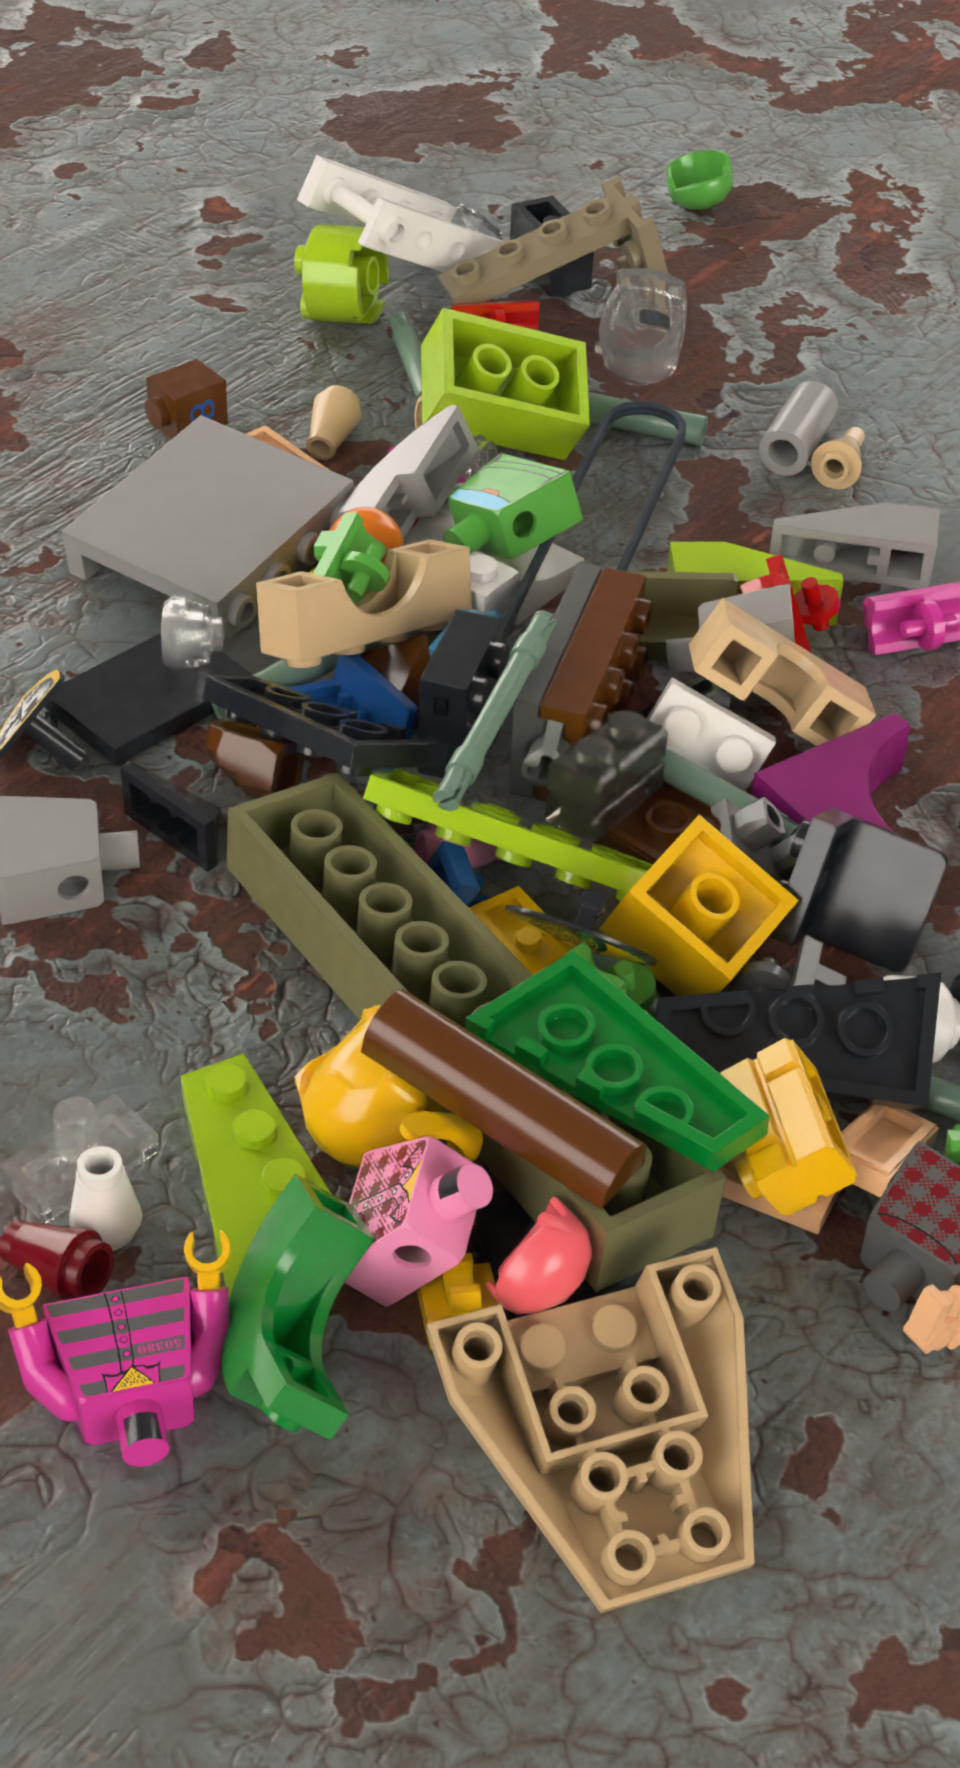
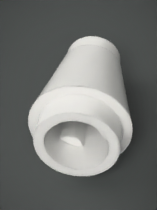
M97 1146L84 1151L78 1158L69 1225L74 1228L90 1229L98 1232L102 1241L108 1243L112 1250L115 1251L126 1246L133 1239L142 1221V1210L122 1164L120 1154L110 1147Z

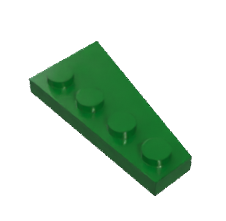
M575 951L569 952L465 1018L468 1031L546 1081L713 1172L768 1133L769 1115Z

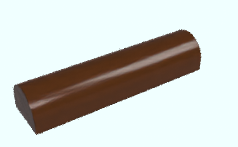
M400 989L390 995L370 1021L364 1035L361 1053L599 1209H602L641 1167L647 1148L645 1143L406 990Z

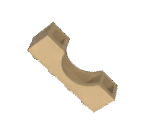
M429 539L389 549L384 564L390 572V580L387 586L380 592L370 591L356 603L351 601L342 580L301 571L257 582L261 653L286 659V665L289 667L308 668L320 665L322 663L321 657L326 655H355L363 653L365 651V644L372 642L396 643L408 639V632L444 630L456 609H472L470 547Z

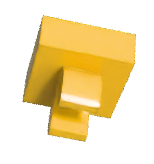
M466 1253L458 1265L416 1290L425 1332L428 1323L500 1305L487 1288L489 1280L495 1284L490 1262L473 1264L472 1253ZM426 1332L427 1341H428V1345H429V1350H432V1347H431V1344H430V1341H429V1338H428V1335H427V1332Z

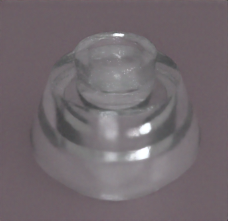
M174 594L164 602L161 621V645L164 665L175 673H182L210 663L212 651L222 652L223 618L212 616L211 605L182 594Z

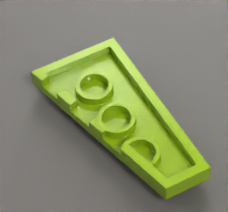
M244 1053L181 1075L182 1097L195 1157L201 1174L202 1189L212 1225L217 1259L222 1254L220 1230L228 1237L231 1248L230 1262L226 1269L222 1271L224 1286L229 1288V1299L239 1269L253 1238L292 1177L297 1174L331 1193Z

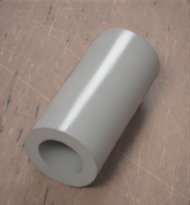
M806 381L798 384L793 389L759 444L760 459L770 471L782 476H791L804 469L838 411L837 398L829 387L820 382Z

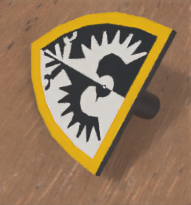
M58 669L50 672L38 681L21 698L0 730V760L22 733H25L72 770L84 758L87 751L58 730L57 717L51 712L44 711L40 713L64 684L65 676Z

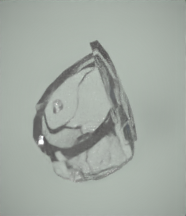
M621 268L616 274V286L612 290L602 311L599 326L600 341L595 344V352L603 355L606 370L614 371L621 380L630 385H650L671 377L677 366L685 332L687 315L685 281L653 269Z

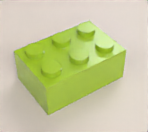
M442 308L421 344L422 424L446 407L458 405L476 441L565 460L590 426L586 342Z

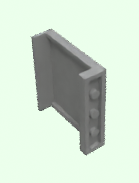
M200 415L61 531L69 572L87 581L103 566H106L213 616L216 642L220 645H225L241 629L246 628L258 614L257 582L301 571L304 572L309 566L318 562L314 557V544L321 531H329L333 523L339 518L337 512L353 492L354 481Z

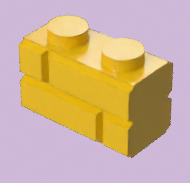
M784 1038L758 1052L755 1060L747 1058L720 1072L724 1078L769 1115L767 1135L744 1150V1157L735 1161V1167L740 1180L753 1199L757 1200L764 1196L780 1215L790 1216L816 1203L817 1196L823 1195L827 1197L856 1182L857 1172L818 1071L793 1039Z

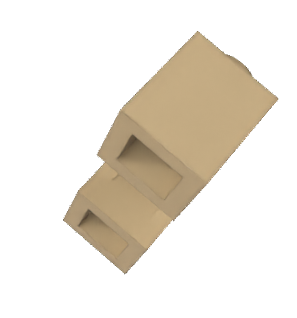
M724 598L720 600L688 644L696 673L742 701L747 698L750 692L764 698L788 719L794 733L815 746L865 726L876 716L865 686Z

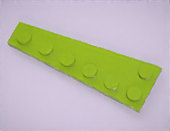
M379 768L370 775L363 796L364 800L377 804L375 811L383 818L410 825L413 818L421 819L437 825L434 834L447 841L470 846L474 838L497 846L494 855L506 862L530 868L532 861L536 860L556 867L557 870L554 876L568 884L590 889L593 881L615 888L617 889L615 898L619 901L625 897L629 890L653 865L607 846L593 844L590 851L578 847L581 841L579 838L548 824L533 823L531 830L519 826L520 817L513 814L512 810L493 803L474 802L472 808L459 804V807L454 811L443 810L438 807L441 801L436 803L433 801V794L438 789L440 783L401 768Z

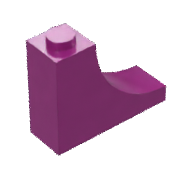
M893 713L754 773L751 795L758 799L765 797L778 811L787 815L788 819L797 824H801L804 820L811 822L814 816L833 807L892 831L878 814L870 795L881 783L902 771L911 725L898 714Z

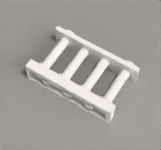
M318 155L314 159L297 198L298 201L309 208L365 226L358 241L362 246L441 272L452 269L461 261L472 260L487 253L504 242L503 240L451 223L457 208L446 201Z

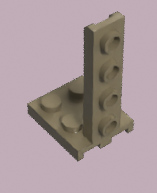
M618 176L601 184L605 198L592 200L575 212L560 219L547 221L532 232L514 240L504 241L495 249L472 260L461 261L452 269L438 275L441 285L454 303L486 302L613 243L616 248L619 247L621 255L620 258L616 259L618 272L626 285L633 284L643 307L650 306L670 311L675 315L679 313L655 220L651 216L645 219L642 217L640 202L633 194L625 195L622 180Z

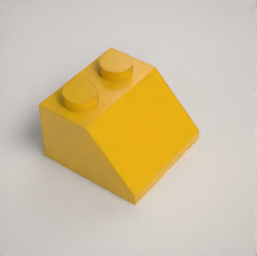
M698 815L629 890L599 929L608 937L654 957L658 961L656 966H644L649 968L654 977L674 995L718 993L734 978L799 900L701 815Z

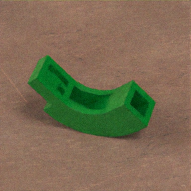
M297 1174L292 1177L266 1215L239 1269L229 1299L230 1322L221 1352L222 1371L230 1395L261 1409L277 1425L291 1432H298L303 1426L331 1440L349 1414L323 1367L322 1339L324 1329L338 1292L375 1238L353 1205Z

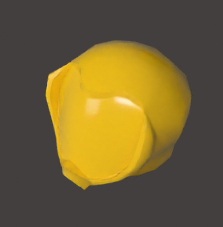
M381 1005L365 1008L362 1019L338 1045L308 1062L294 1079L300 1095L306 1129L317 1146L336 1161L360 1169L364 1153L408 1141L400 1133V1125L406 1114L421 1111L439 1112L444 1108V1106L361 1053L365 1032Z

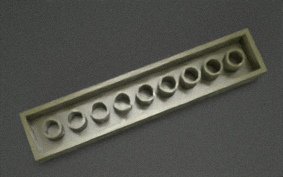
M339 772L228 808V870L359 1020L362 1019L365 1008L382 1005L394 992L404 989L466 1029L465 1018L533 976ZM566 1091L564 1092L639 1139L647 1146L641 1167L602 1209H599L482 1132L483 1143L478 1157L535 1223L537 1222V1217L542 1212H545L549 1201L554 1196L565 1204L585 1225L592 1246V1258L585 1280L595 1292L644 1270L646 1265L668 1259L712 1238L714 1235L726 1176L719 1169L714 1172ZM445 1107L441 1111H439L444 1113H453Z

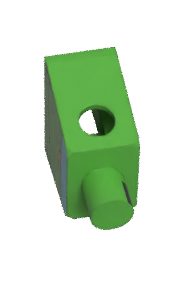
M500 453L450 494L448 504L455 525L444 532L443 540L446 543L470 547V553L479 550L505 559L516 558L583 520L570 471Z

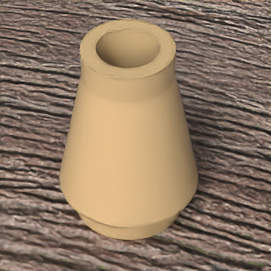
M334 385L327 387L314 398L310 432L306 441V449L313 457L322 460L331 459L335 455L337 448L361 421L360 400L353 391L343 386Z

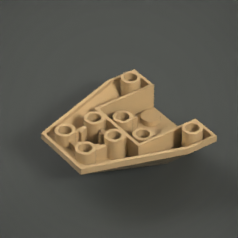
M717 1247L646 1265L635 1287L507 1321L502 1304L427 1324L426 1332L450 1405L600 1613L749 1569L755 1564L744 1317Z

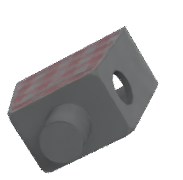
M918 1141L913 1146L872 1210L867 1222L860 1259L864 1266L872 1271L863 1279V1289L867 1297L879 1308L890 1312L896 1311L910 1296L918 1300L923 1289L931 1284L940 1291H948L951 1286L960 1285V1165L921 1141Z

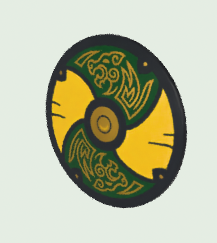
M586 890L580 895L578 899L579 912L574 924L517 906L506 905L504 909L505 912L528 926L571 946L576 947L585 942L591 948L592 953L649 966H656L658 962L654 957L641 950L593 931L597 920L602 918L605 913L604 897L597 890Z

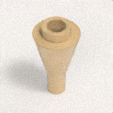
M850 427L842 437L825 442L814 451L811 458V469L817 481L823 486L840 490L852 486L858 480L862 468L860 446L865 439L862 429Z

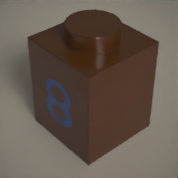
M195 359L146 378L148 400L145 402L146 415L149 422L156 429H160L171 439L200 415L223 425L228 424L226 380L200 360Z

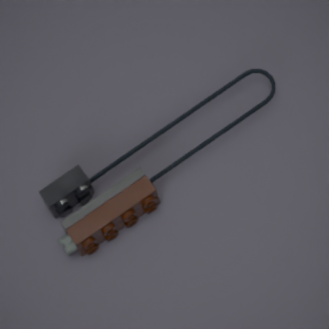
M632 401L612 407L603 416L572 478L577 493L609 426L615 420L624 416H655L665 419L674 425L678 431L617 569L604 567L602 571V566L579 562L552 618H556L557 627L546 643L547 649L537 668L531 671L514 702L510 794L533 798L535 795L537 800L579 809L587 787H597L600 782L605 759L603 749L612 751L614 748L620 723L618 714L627 715L634 692V681L632 680L641 681L648 659V647L640 646L641 634L646 635L648 631L653 601L644 599L647 575L627 572V569L683 446L686 434V422L680 413L669 406L656 402ZM555 536L539 545L503 619L456 609L420 678L418 740L433 737L450 743L446 766L455 750L462 746L507 665L509 647L507 644H503ZM446 766L418 767V773L444 778Z

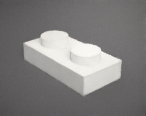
M674 678L670 679L641 727L642 735L653 741L660 742L667 749L744 791L752 782L754 773L759 771L776 744L775 736Z

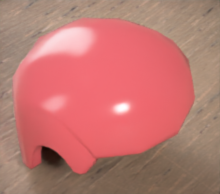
M553 1196L545 1212H542L537 1217V1222L499 1267L497 1284L495 1285L492 1281H488L487 1288L499 1304H502V1307L515 1314L537 1313L565 1302L584 1281L592 1258V1246L585 1225L565 1204Z

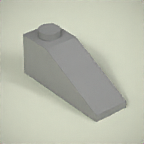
M885 502L776 518L773 523L769 554L776 556L782 554L783 558L842 573L845 580L914 589L929 587L937 549L940 509Z

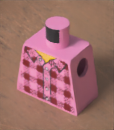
M427 1136L364 1153L349 1204L354 1206L375 1240L344 1283L387 1307L458 1265L466 1253L476 1211L488 1205L492 1199L493 1185L488 1173L481 1166L474 1164L439 1140Z

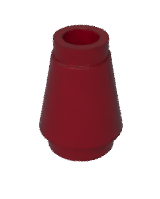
M18 1219L7 1226L0 1239V1257L3 1261L12 1264L23 1273L25 1263H29L37 1269L41 1276L42 1286L63 1300L101 1293L107 1285L113 1270V1250L108 1243L102 1241L100 1234L94 1230L26 1222Z

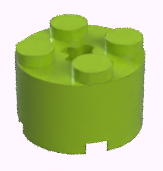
M317 224L313 227L306 245L297 246L294 267L296 273L302 275L303 293L300 301V311L304 319H312L318 322L369 325L375 324L379 320L386 301L384 299H377L379 284L388 285L389 258L386 253L364 247L358 243L365 226Z

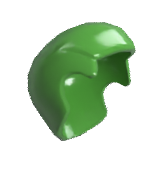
M702 150L685 154L671 161L666 168L668 193L673 202L682 208L691 210L710 209L724 201L733 186V171L730 157L724 151Z

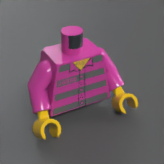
M220 1230L222 1254L216 1261L209 1264L201 1263L193 1256L195 1248L194 1233L191 1232L186 1238L184 1244L186 1261L191 1270L197 1273L198 1288L191 1290L187 1276L43 1304L44 1318H37L33 1304L36 1302L42 1287L41 1276L37 1269L29 1263H25L24 1273L30 1285L31 1293L28 1297L21 1300L11 1299L4 1293L0 1276V1309L12 1314L15 1326L8 1329V1333L27 1392L60 1421L76 1422L85 1443L99 1445L119 1441L122 1458L128 1465L143 1467L163 1460L170 1449L167 1430L187 1427L194 1421V1398L212 1389L222 1368L221 1352L230 1322L229 1288L221 1286L220 1273L226 1269L231 1258L229 1239L225 1233Z

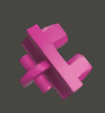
M960 582L865 598L863 602V623L865 629L868 630V651L874 655L915 648L929 651L939 649L944 643L960 641Z

